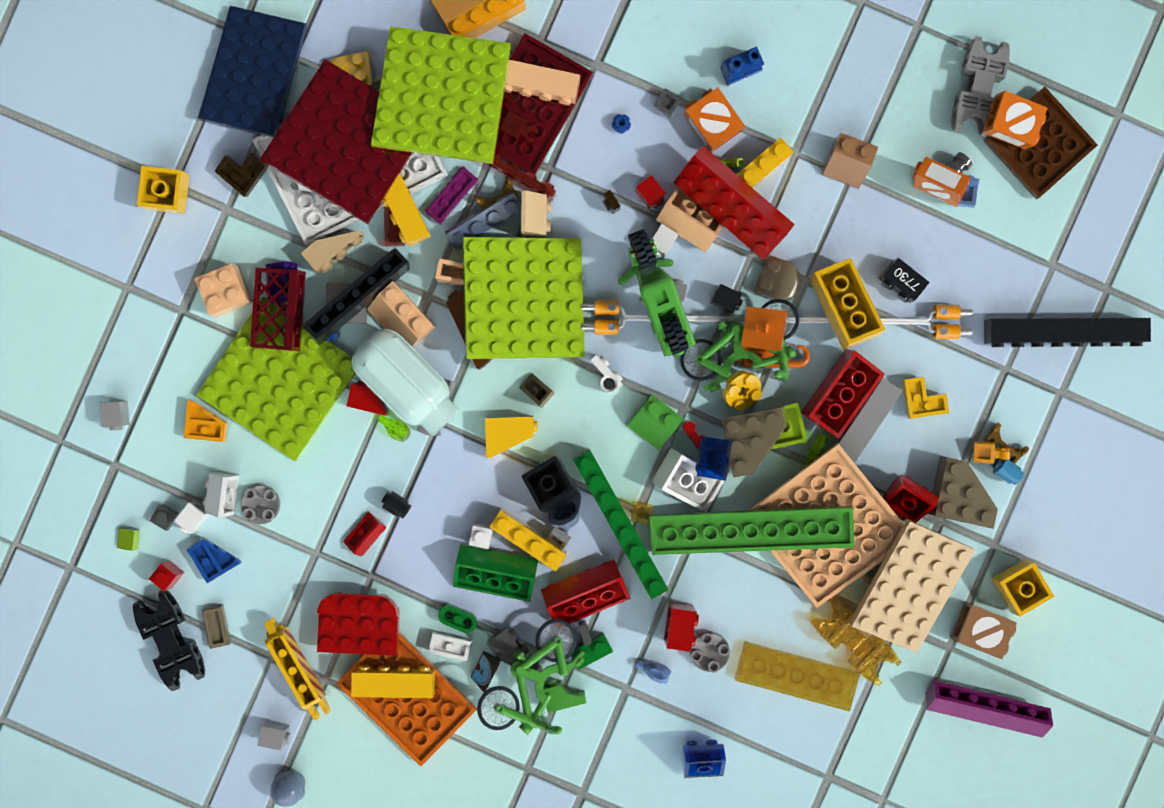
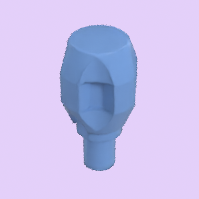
M640 660L636 664V667L643 670L651 680L667 684L672 672L667 666L660 663L648 662L647 664Z

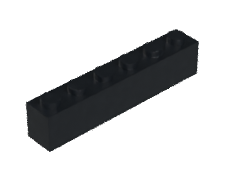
M396 248L392 249L302 325L305 332L320 346L370 304L392 281L396 282L409 271L410 267L407 259Z

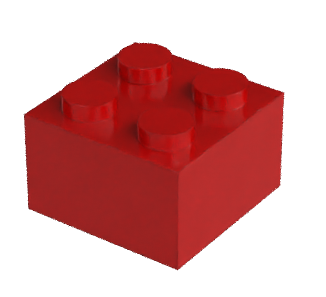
M669 601L664 633V643L667 649L691 652V646H695L696 634H694V626H698L699 614H697L692 604Z

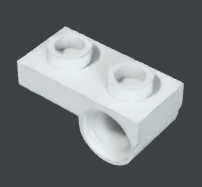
M596 355L590 360L604 376L600 381L602 391L612 393L623 385L621 383L623 378L617 371L611 372L607 367L610 364L603 356L599 358ZM607 378L612 379L615 383L611 390H607L603 386V382Z

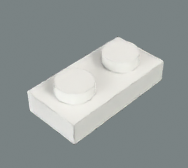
M433 632L428 653L467 661L472 640Z

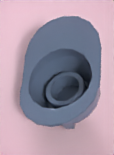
M580 492L549 511L548 520L552 525L568 532L569 528L574 527L578 523L581 504Z

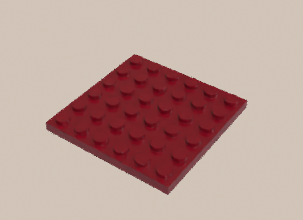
M324 59L260 160L364 223L369 224L413 153L371 145L379 91Z

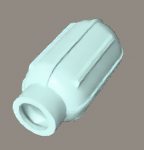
M383 329L373 333L360 344L352 356V367L356 375L405 423L413 426L422 425L433 436L459 411L449 399V388L443 377L397 332Z

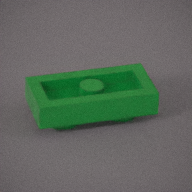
M602 633L593 638L591 644H582L576 647L571 658L573 659L580 650L585 653L582 656L585 659L584 662L577 668L580 670L612 653L613 649L605 634Z

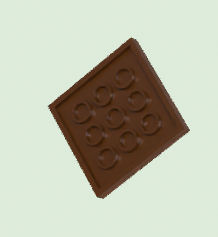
M1043 87L1030 99L1032 102L1047 107L1046 120L1041 126L1040 138L1035 146L1022 149L991 136L984 140L986 145L1036 200L1098 146L1046 87Z

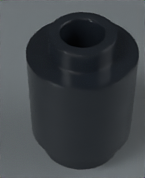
M394 491L391 494L387 492L381 500V503H383L382 508L397 518L401 517L404 519L412 507L408 500Z

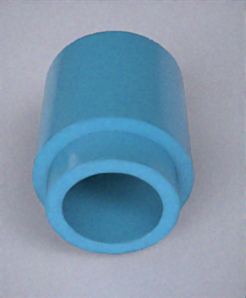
M996 459L992 465L993 473L1008 484L1016 485L1024 476V472L1021 471L1022 469L1010 460Z

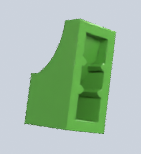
M552 679L544 684V693L549 692L551 694V699L546 706L548 713L587 703L585 691L570 690L562 684V680Z

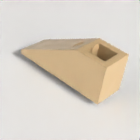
M359 230L315 240L300 254L316 272L320 274L322 272L326 273L333 267L332 264L337 259L341 260L348 254L347 251L351 247L355 248L361 244L362 238L365 235Z

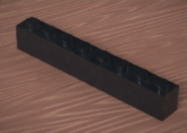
M1151 318L984 320V344H991L992 348L1004 347V344H1011V347H1024V344H1031V347H1044V344L1051 343V347H1063V343H1070V347H1083V343H1090V347H1103V343H1110V347H1122L1123 343H1130V347L1143 346L1144 342H1151Z

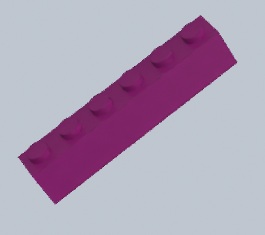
M935 680L926 691V709L929 711L1041 738L1053 727L1051 708Z

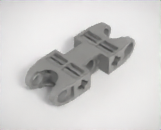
M975 36L971 41L964 56L961 75L970 76L967 92L960 91L955 96L951 117L953 131L959 132L963 122L967 119H972L977 124L979 137L985 138L987 136L982 132L994 99L991 97L994 82L999 83L1006 77L1010 56L1009 43L1001 42L997 53L989 54L984 50L982 37Z

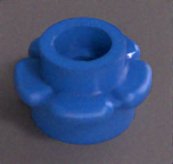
M625 114L614 116L611 123L613 130L620 134L628 131L631 127L630 118Z

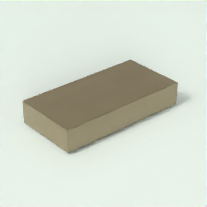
M224 606L203 609L202 614L209 649L230 645L231 641Z

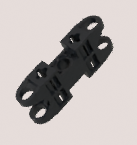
M161 590L158 592L157 611L151 610L149 606L146 607L144 602L139 600L133 603V615L142 639L153 636L161 655L152 661L161 680L169 690L176 691L180 688L179 678L181 669L188 671L190 675L193 674L195 679L200 680L205 677V666L195 640L186 644L177 626L186 620L178 602L168 590Z

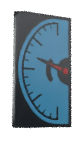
M485 651L482 652L471 675L473 681L483 692L487 690L501 662L500 658Z

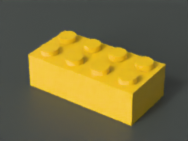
M851 258L814 272L810 282L843 350L875 338L886 330Z

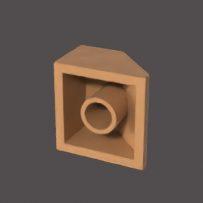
M840 133L834 141L822 175L859 189L872 166L878 146Z

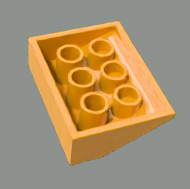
M430 0L450 35L477 38L526 10L524 0Z

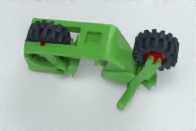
M641 229L628 235L631 245L628 248V255L634 267H631L620 277L618 283L619 285H624L635 274L637 275L642 296L639 300L644 301L648 312V319L651 321V328L654 335L656 334L663 355L664 357L671 355L677 357L684 354V351L688 350L691 346L696 345L676 289L677 284H674L672 277L660 268L671 267L673 260L656 259L657 247L654 244V239H649L645 229Z

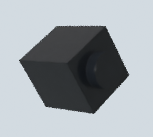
M720 284L710 304L733 313L735 310L738 311L742 305L743 300L740 299L742 293Z

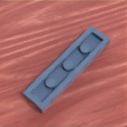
M510 191L446 230L445 234L455 250L463 246V237L480 236L521 211V204L514 192Z

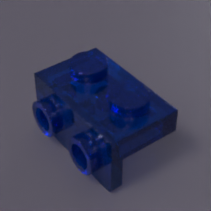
M702 437L699 443L700 456L695 467L698 477L726 481L732 445L731 440Z

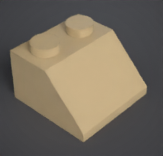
M522 191L521 232L523 237L547 238V232H551V220H547V212L551 213V200H547L546 194Z

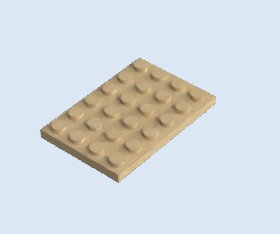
M906 519L849 624L854 628L917 653L976 550Z

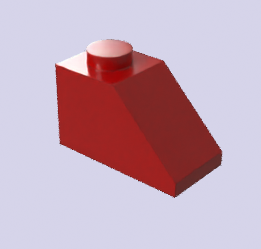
M358 380V384L351 383L346 407L384 416L389 415L384 402L363 381Z

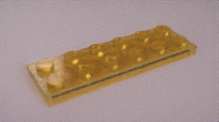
M744 641L734 679L745 684L850 712L860 673Z

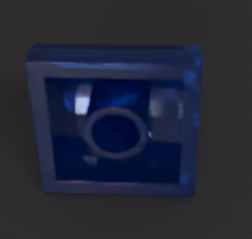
M708 740L705 745H698L697 741H688L686 746H682L684 778L724 776L726 756L723 744H718L717 740Z

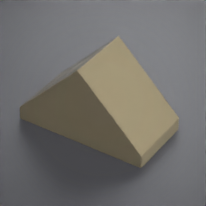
M533 373L519 387L541 408L555 394Z

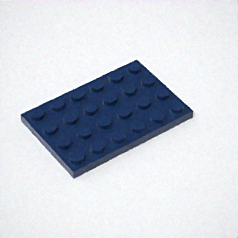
M230 6L198 118L201 121L274 138L281 124L308 27L306 23Z

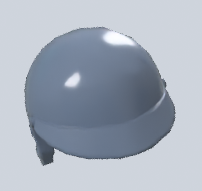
M283 771L276 774L270 789L272 800L281 807L295 805L305 795L304 776L294 771Z

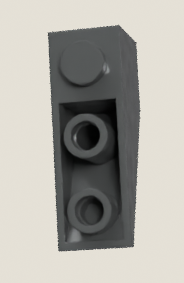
M508 626L504 627L487 641V645L495 656L510 666L516 661H522L512 655L516 649L525 653V658L531 654L525 644L521 645L517 640L519 636L513 628L509 629ZM538 661L529 667L539 672L543 670Z

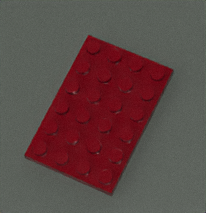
M524 33L509 60L580 75V84L575 104L564 105L554 99L545 101L541 100L539 96L531 95V97L520 95V92H504L495 154L535 177L592 78L593 72Z

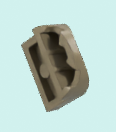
M769 255L754 292L771 299L789 300L792 297L794 298L802 286L800 273L792 263Z

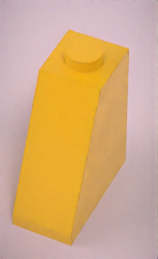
M534 417L485 418L486 458H491L534 437V432H538V421H534Z

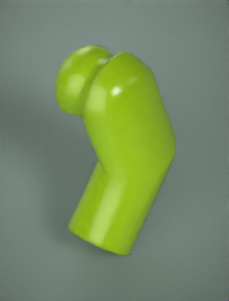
M742 158L719 159L728 168H742L744 165Z

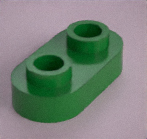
M451 604L444 605L438 614L442 624L463 633L472 632L477 625V618L473 613ZM451 611L453 616L447 617L446 612ZM464 619H470L471 624L466 625Z

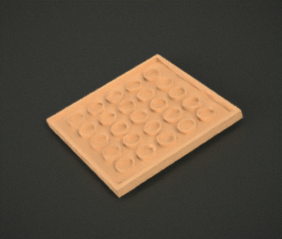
M839 443L835 444L749 509L853 507L855 547L771 551L816 608L883 561L904 524Z

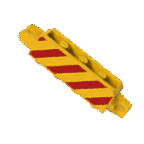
M274 617L264 622L268 631L265 644L300 706L304 710L308 709L315 721L320 718V714L314 704L319 703L325 714L330 713V706L325 699L326 693L288 626L285 628L282 624L279 626Z

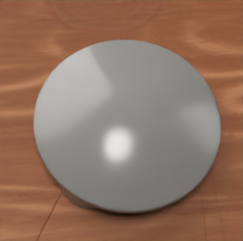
M256 485L245 490L241 500V511L244 519L254 524L271 522L280 510V499L276 491L266 485Z
M702 633L696 637L695 646H691V659L703 671L718 672L729 660L730 648L728 642L717 633Z

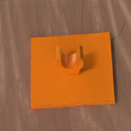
M747 306L741 347L782 351L787 311Z

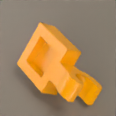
M975 441L973 462L994 464V458L1009 460L1010 448H995L996 443Z

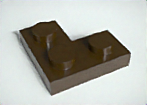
M250 153L242 166L230 156H224L214 172L243 197H248L269 166L261 162L258 155Z

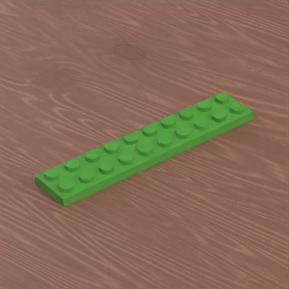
M852 506L652 514L649 516L652 555L855 547Z

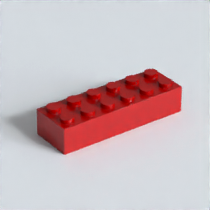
M704 146L693 155L673 182L763 260L795 225Z

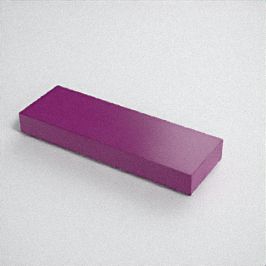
M462 167L425 212L441 225L479 181L478 178L465 167Z

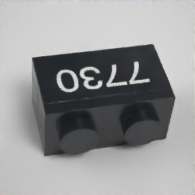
M899 257L894 259L878 278L886 289L895 291L898 294L897 297L905 303L914 302L930 283Z

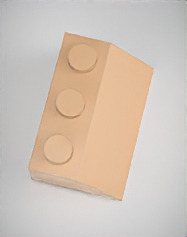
M678 187L656 219V221L679 234V237L686 239L704 252H707L723 227L722 224Z
M394 281L376 296L367 309L384 329L397 332L413 348L436 328Z

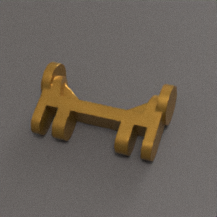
M505 176L507 181H505L506 184L502 193L492 199L477 197L476 194L473 195L479 206L484 208L510 191H513L515 196L519 197L509 177Z
M998 422L991 428L990 433L983 441L988 442L993 438L991 442L999 443L1003 448H1010L1009 459L1014 456L1011 461L1016 463L1030 448L1028 446L1022 448L1009 447L1001 440V424Z

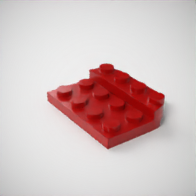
M336 592L321 600L317 609V613H319L317 652L398 655L400 611L399 607L388 595Z

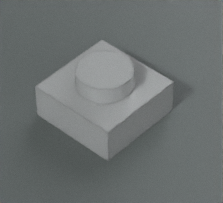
M554 527L546 539L563 549L571 537L563 529Z

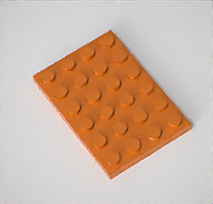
M400 632L397 656L364 654L336 683L420 767L477 710V707ZM360 665H368L370 668L386 665L390 666V669H398L399 666H410V669L429 666L430 669H435V694L433 698L351 697L352 672Z

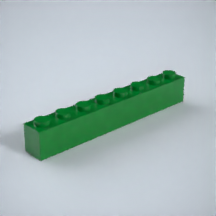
M589 449L573 458L576 467L651 600L668 591L667 585L591 450Z

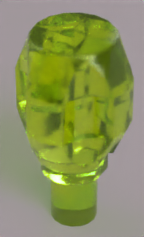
M384 415L379 416L378 421L384 425L387 433L394 440L405 442L409 438L411 431L402 421L388 419Z

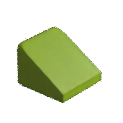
M119 528L117 548L129 551L137 550L140 530Z

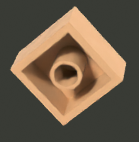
M231 263L194 278L209 316L220 317L253 303L240 268L237 265Z

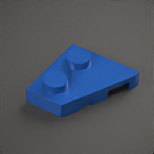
M203 539L187 549L206 583L213 581L242 563L240 559L208 539Z

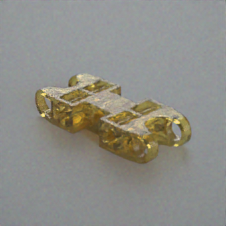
M835 597L830 598L828 601L832 603V617L828 620H821L811 615L808 618L809 621L834 649L841 643L847 646L854 653L847 661L866 679L880 686L883 682L879 679L880 676L877 673L878 665L881 662L888 661L899 666L902 663L901 660L882 638L871 635L867 639L857 628L852 627L849 622L855 612Z

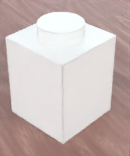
M661 224L652 238L657 247V257L661 255L665 257L679 235Z
M192 501L186 505L174 522L178 524V528L181 531L193 533L200 528L209 514L204 513L205 508L197 501Z
M475 523L472 527L469 545L489 549L494 530L487 525Z

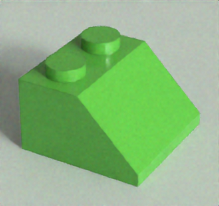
M651 394L627 426L659 450L684 418Z

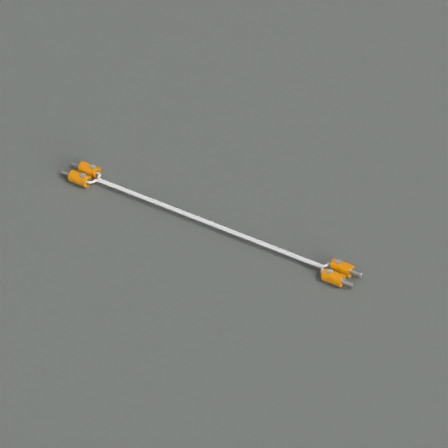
M595 300V304L581 305L583 311H595V315H619L620 309L622 315L626 317L620 326L619 320H595V324H581V326H584L581 327V330L595 331V335H618L619 329L623 328L625 321H650L648 315H626L625 310L619 306V300ZM934 305L933 311L929 313L927 319L880 318L883 324H926L930 332H932L934 339H959L960 335L973 334L972 329H961L958 324H934L932 329L931 324L927 322L931 319L932 314L934 319L959 320L960 316H972V309H961L960 305ZM686 316L688 321L745 322V316ZM786 317V323H795V317ZM799 317V323H830L827 317Z

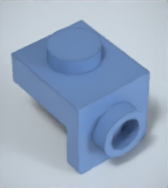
M967 175L971 179L967 191L958 206L975 208L980 179Z

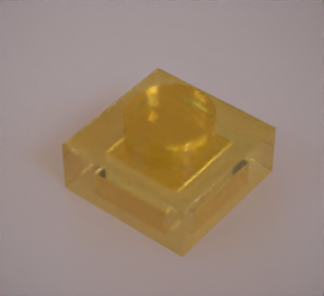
M633 501L630 522L650 525L649 516L652 515L653 504Z

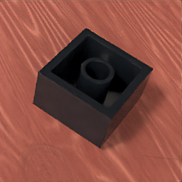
M553 456L521 475L537 507L544 513L549 512L579 494L562 461L557 456Z

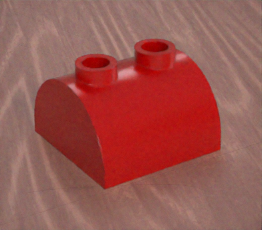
M903 474L899 475L891 483L883 496V499L896 514L915 523L938 504L937 495Z

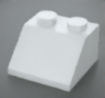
M218 472L209 473L205 482L207 496L203 499L204 513L218 518L234 514L239 475Z

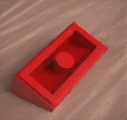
M368 512L343 542L353 554L361 557L387 527L373 514Z

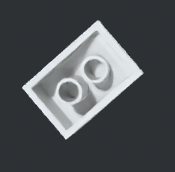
M670 448L651 482L661 490L707 512L726 478Z

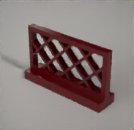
M271 268L255 269L250 347L300 351L306 280L305 271ZM262 272L268 273L272 278L266 285L261 281ZM283 274H289V281L283 287L278 279ZM275 282L281 290L273 296L268 288ZM266 292L271 299L263 305L260 302V295ZM282 293L287 296V303L284 306H281L276 300ZM274 302L279 310L272 316L266 308ZM262 312L269 318L263 325L258 321V317ZM283 313L286 317V322L280 327L275 319ZM272 322L278 330L270 336L265 328ZM262 331L268 339L262 344H257V335ZM279 333L284 336V346H278L273 340Z

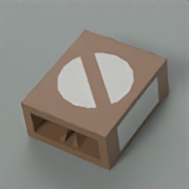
M965 602L951 638L961 644L1003 659V656L1009 650V641L1016 632L1017 622Z

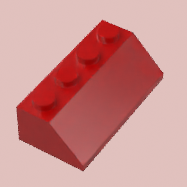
M846 349L802 409L801 414L816 426L839 439L885 373L858 352Z
M614 559L541 589L546 608L552 619H561L569 624L631 599ZM555 623L558 629L565 626L562 623Z

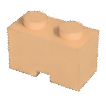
M439 259L435 279L440 283L464 287L463 264Z

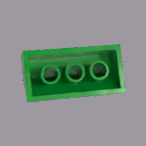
M460 544L455 563L453 587L530 602L538 560Z

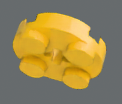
M745 370L732 374L726 381V388H723L722 391L724 401L737 411L751 406L762 396L759 378L752 372H746ZM744 387V391L739 393L741 391L740 388Z

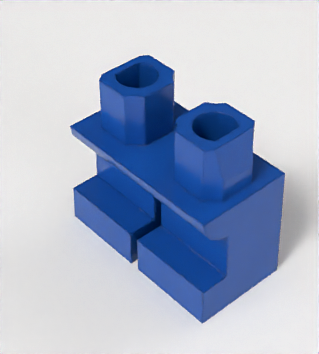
M756 46L724 60L720 70L727 85L730 86L744 78L761 72L763 70L762 66L765 64Z

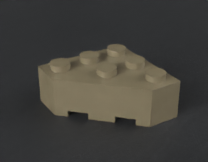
M784 406L721 419L733 478L751 475L758 470L787 427Z
M940 456L932 493L938 496V504L928 514L994 529L998 509L969 463Z

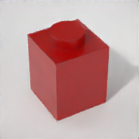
M652 175L635 188V192L649 209L653 206L657 208L665 202L663 198H665L666 193Z
M169 560L161 563L149 577V580L162 591L173 588L185 572Z

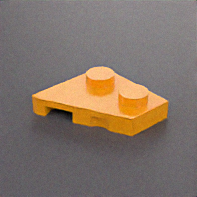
M187 400L184 438L226 442L228 422L195 401Z

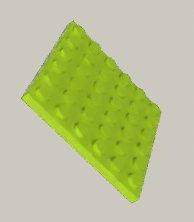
M390 26L371 145L385 149L493 164L511 43Z
M462 238L466 359L585 357L584 330H581V327H584L581 326V324H584V315L581 309L583 304L581 238Z
M262 297L260 302L264 305L268 302V299ZM271 304L266 308L272 316L279 310L275 304ZM264 312L258 317L261 325L269 319ZM251 313L197 393V396L293 461H297L356 374L352 367V356L332 342L325 341L318 346L305 332L303 326L300 351L250 347ZM283 313L275 319L280 327L286 322V317ZM272 322L265 328L270 336L278 330ZM262 331L257 335V344H262L268 339ZM279 333L273 340L278 346H284V336Z

